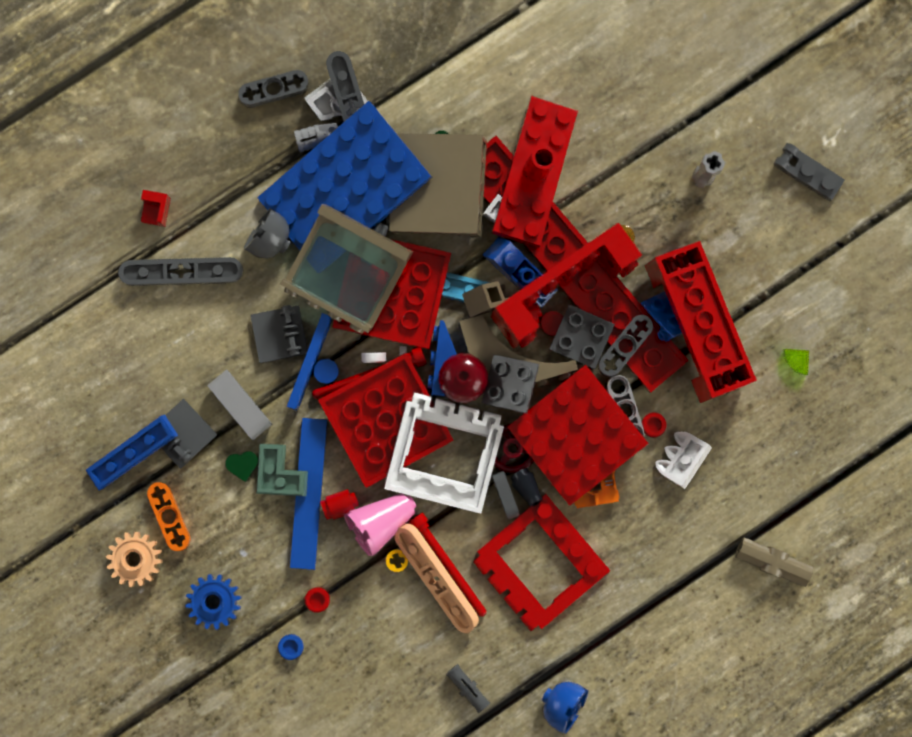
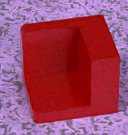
M143 190L141 200L144 202L141 222L165 227L171 198L168 194Z

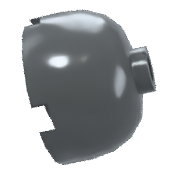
M269 208L259 220L260 224L257 228L252 230L244 245L248 253L264 259L272 258L278 252L283 254L290 245V241L287 240L290 233L289 224L281 214Z

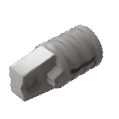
M337 123L317 124L294 131L299 151L304 152L305 150L315 148L338 128ZM316 135H317V137H315V138L308 139V140H305V141H301L302 139L309 138V137H312V136H316Z

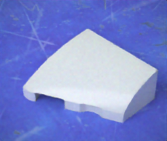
M331 79L305 97L306 102L321 121L342 116ZM362 94L364 104H366L368 101ZM349 99L350 110L347 111V115H351V113H355L360 109L354 106L352 99Z

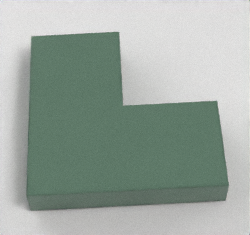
M259 444L256 494L307 496L308 471L285 470L286 445Z

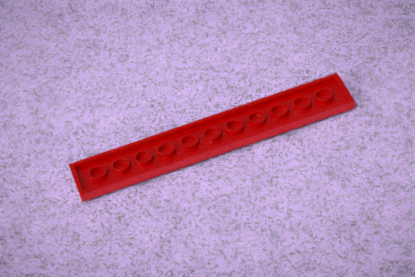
M497 135L487 142L484 199L489 205L498 194L502 197L514 156ZM553 202L541 246L535 248L526 244L523 245L547 272L588 244V242ZM597 257V260L585 268L581 265L577 274L565 282L561 279L558 286L577 308L615 324L607 341L610 347L634 317L645 315L651 319L653 323L652 332L625 364L648 392L651 393L689 360L672 340L661 341L658 338V332L661 327L618 277L613 279ZM636 321L637 329L632 334L628 330L626 334L633 336L639 342L640 339L636 338V336L642 330L647 332L645 328L647 323L645 321L641 323ZM622 339L618 347L621 352L629 353L633 345L630 340Z

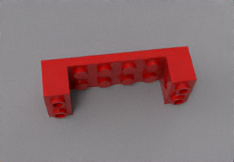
M618 222L495 307L490 317L513 349L519 345L521 348H524L537 336L536 331L540 327L527 309L537 302V299L540 297L539 294L543 292L546 296L557 288L561 279L565 282L577 274L581 265L586 268L595 262L597 257L613 279L619 275L624 278L639 265L637 261L642 254Z
M698 241L657 256L644 265L653 288L663 285L699 373V377L691 380L699 402L703 403L757 381L701 242Z

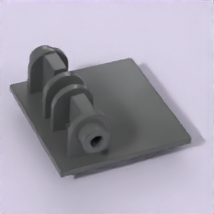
M569 304L549 350L596 369L615 324Z
M287 305L281 307V309L250 315L259 363L307 354L308 349L299 305L293 307Z
M494 355L488 375V385L484 391L481 403L514 410L522 414L527 413L539 364Z
M182 399L165 415L178 436L161 449L181 469L217 434L185 399Z

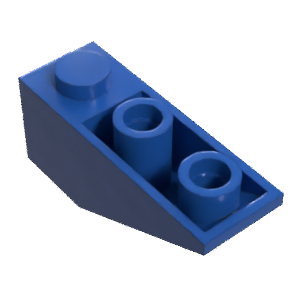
M498 237L483 254L499 272L520 290L543 275L510 241ZM554 289L546 296L542 292L535 303H538L539 307L542 308L558 289Z
M440 320V325L434 326L433 341H438L437 351L431 352L430 365L435 366L434 376L429 375L427 390H432L433 397L447 398L441 391L438 383L439 370L443 362L457 353L445 322Z

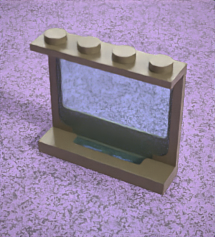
M322 204L317 212L319 216L286 279L281 280L280 285L285 287L284 292L296 298L300 295L307 299L306 304L318 310L320 307L329 311L327 315L339 322L344 319L351 323L349 326L351 329L361 334L364 331L368 333L372 330L413 252L327 204Z

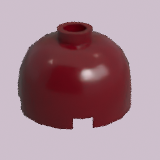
M458 353L450 356L443 362L439 370L438 383L441 391L448 399L457 403H469L477 400L484 393L488 385V372L484 363L478 357L468 353Z

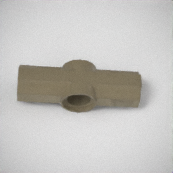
M742 538L736 550L735 558L760 568L759 570L778 578L783 577L800 586L806 587L812 577L814 567L791 558L789 554L776 548L765 547L750 539Z

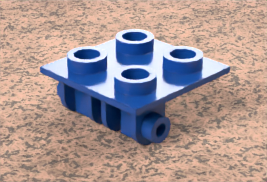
M665 291L641 302V305L661 326L658 332V338L661 341H669L671 338L673 339L682 334Z

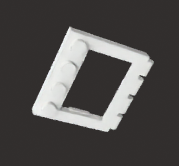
M414 392L412 402L406 401L384 489L481 514L504 426L499 425L501 415L484 411L482 419L479 420L480 409L461 404L456 414L454 413L456 403L438 398L435 399L434 406L429 407L431 397ZM415 419L487 437L476 472L475 485L403 467L405 457L408 456L411 446Z

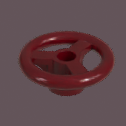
M510 424L504 425L502 437L505 441L503 445L504 455L500 460L496 456L494 466L505 473L515 474L522 469L529 468L534 461L528 455L527 459L520 465H506L510 458H517L521 454H528L519 441L511 437L509 433L511 431L507 428ZM510 444H515L517 446L516 453H510L508 451V446Z

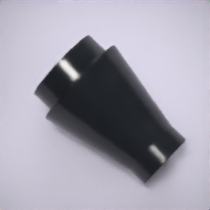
M528 468L522 469L511 476L510 479L513 482L511 485L530 507L536 506L543 501L534 474L529 472Z

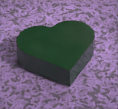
M246 451L241 455H229L225 461V466L229 472L247 482L256 469L259 459L255 453Z

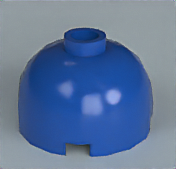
M567 681L557 684L553 690L548 688L542 697V702L545 703L543 714L548 724L555 730L566 734L577 720V713L580 707H584L589 690L579 684Z

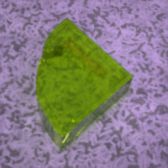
M783 349L784 359L790 368L800 375L807 376L809 350Z

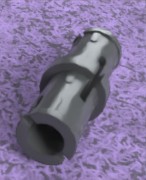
M456 664L446 673L460 690L459 694L462 697L465 696L478 713L490 704V701L476 687L477 683L474 680H470L459 667V664Z

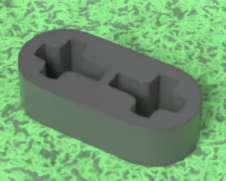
M504 471L492 475L507 519L510 520L520 516Z

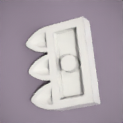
M681 431L674 433L675 440L681 447H665L666 455L671 461L658 460L655 464L658 471L665 478L685 489L712 447L692 434Z

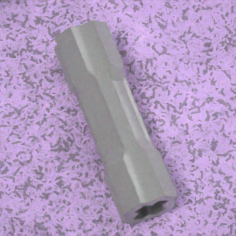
M713 151L711 154H705L700 165L695 168L692 175L695 186L704 188L714 182L716 175L721 173L725 165L722 154Z

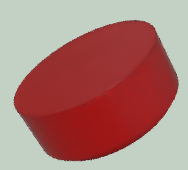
M549 311L544 314L540 322L542 331L548 336H555L564 316L557 311Z
M649 413L641 421L644 434L648 437L655 438L661 436L666 430V420L659 413Z
M321 587L310 589L305 596L306 607L315 613L323 612L330 604L329 593Z

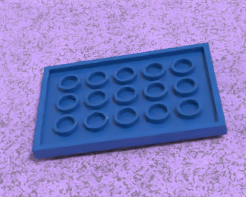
M368 101L257 198L267 210L271 208L286 219L290 230L288 237L301 250L319 216L317 212L322 204H327L373 229L378 222L380 223L427 183L432 176L375 106ZM319 236L307 260L316 272L320 274L347 250Z

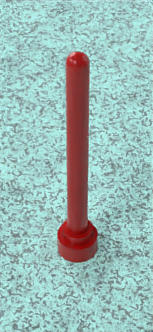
M415 347L411 349L412 352L407 353L414 366L419 368L427 365L421 347ZM378 367L312 391V397L314 399L322 398Z
M422 512L406 523L415 526L477 615L480 617L485 616L487 613L485 607L428 529L429 524L425 514Z

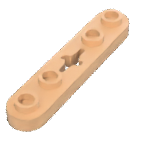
M404 524L394 535L397 545L456 629L462 633H470L479 622L476 612L419 530L411 524Z

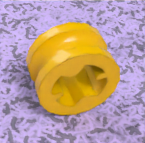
M395 549L387 555L386 565L391 571L400 572L407 567L408 559L401 550ZM398 553L399 557H404V564L401 563L402 567L396 568L395 564L390 563V558L393 559L392 555Z

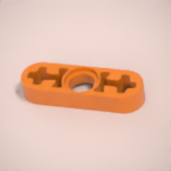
M161 482L153 483L148 488L147 496L166 543L174 551H183L190 545L191 537L173 493L167 484ZM157 487L161 490L165 489L166 493L163 494V499L165 503L170 500L172 505L163 506L158 510L157 505H162L161 500L153 497ZM168 509L173 510L176 514V519L172 524H166L162 519L163 512ZM179 523L181 528L176 529L179 536L184 535L185 537L181 547L172 542L175 539L174 532H167V528H173Z

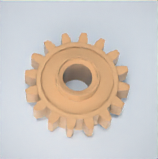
M135 532L132 538L130 533H124L125 540L117 537L115 540L118 545L109 546L113 554L106 555V558L112 560V564L106 567L107 569H114L115 572L111 575L112 578L121 577L119 584L122 585L128 581L129 587H134L137 581L139 586H143L145 584L144 579L153 581L154 579L151 574L160 572L157 564L163 563V560L158 559V555L162 553V550L155 549L157 541H148L150 535L145 534L140 538V532ZM133 552L138 553L140 556V563L137 566H133L129 562V557Z

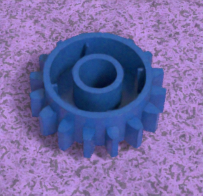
M208 574L207 581L200 577L198 578L199 586L195 584L190 586L194 592L186 594V597L191 599V603L185 606L193 610L189 617L197 616L196 625L205 622V629H209L211 624H214L217 630L220 629V622L228 626L230 625L229 617L232 619L237 618L234 611L241 609L237 601L242 599V596L235 593L239 589L238 586H230L232 579L229 578L226 581H222L223 575L219 574L216 580H214L213 575ZM212 594L220 599V605L217 609L211 608L208 604V598Z

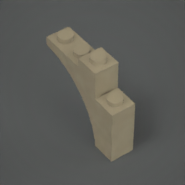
M483 314L459 321L467 353L478 357L484 363L488 375L494 355L539 364L535 388L550 384L549 380L558 377L559 381L566 380L578 370L575 360L562 363H545L534 361L515 353L494 335Z

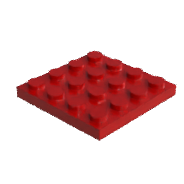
M392 240L413 253L372 330L368 333L364 331L361 334L349 327L351 323L344 319L341 322L334 319L332 328L430 350L451 253ZM350 252L337 307L366 321L390 274L373 264L364 263L361 261V257Z
M407 352L318 399L365 488L387 477L406 401L412 402L414 392L430 396ZM432 399L429 407L434 406V402L432 401ZM415 419L414 434L403 467L454 441L447 427Z
M584 365L530 408L527 413L520 416L507 427L569 506L649 444L587 365Z

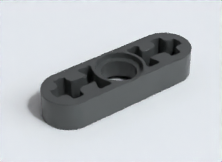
M294 70L246 83L240 87L238 96L244 106L256 107L303 94L309 87V81L303 71ZM295 77L304 80V82H301L300 88H296L295 85H289V91L285 92L282 80L286 79L287 84L293 83ZM270 83H278L281 86L278 94L270 95L267 92V87ZM262 86L265 98H262L261 94L254 95V100L249 101L247 97L244 98L247 95V90L257 93L260 92L258 87Z
M638 315L634 317L598 363V368L602 375L606 377L617 375L649 336L653 329V323L648 316ZM636 321L638 323L645 321L647 323L645 325L647 332L642 330L636 336V338L640 339L639 342L633 336L626 334L628 330L632 334L637 329ZM622 339L631 341L633 345L631 352L623 353L620 351L618 344ZM614 349L615 353L625 358V360L622 362L619 358L614 363L616 370L610 369L606 371L604 369L606 367L604 360H612L615 354H612L611 351Z

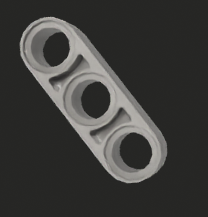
M227 369L207 385L252 440L256 439L272 425L270 420Z
M615 375L608 380L605 389L619 406L625 404L630 407L631 415L628 418L644 437V429L630 383L624 376ZM613 381H620L623 384L624 390L621 394H616L612 391L611 384Z

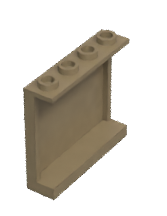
M397 133L432 178L386 217V226H388L389 232L394 236H398V233L470 235L472 238H481L487 149L486 138L483 135Z

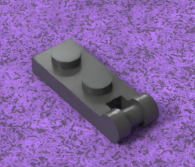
M786 143L783 148V154L781 157H777L774 166L826 200L832 201L845 179L801 152L793 144ZM791 158L798 161L794 167L789 164Z

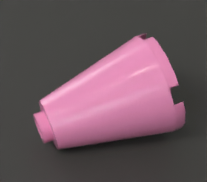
M400 493L351 510L344 515L349 530H353L357 536L355 540L368 556H373L397 533L400 527L414 516V508L417 506L410 495L405 496Z

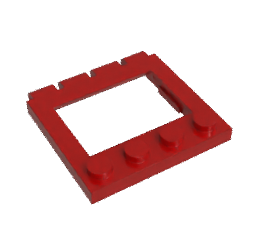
M547 494L542 496V502L536 506L529 507L477 552L480 556L473 561L483 575L491 569L493 570L494 574L487 580L499 594H502L507 589L510 591L503 599L515 614L523 608L527 611L520 617V620L530 632L537 626L543 629L611 571ZM534 520L538 522L583 576L574 585L571 584L554 598V602L546 609L542 607L497 553L505 544L508 545L526 530L525 527Z

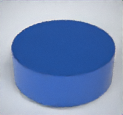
M322 359L316 363L314 376L320 383L331 384L338 378L339 369L334 361Z
M295 634L285 635L278 644L279 654L287 660L298 658L304 649L302 639Z

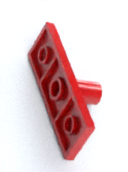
M531 96L491 234L535 248L541 246L577 117V110Z

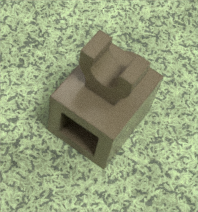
M499 281L480 285L463 293L462 296L470 318L487 314L508 298H504L502 290L506 289L505 284L500 285Z

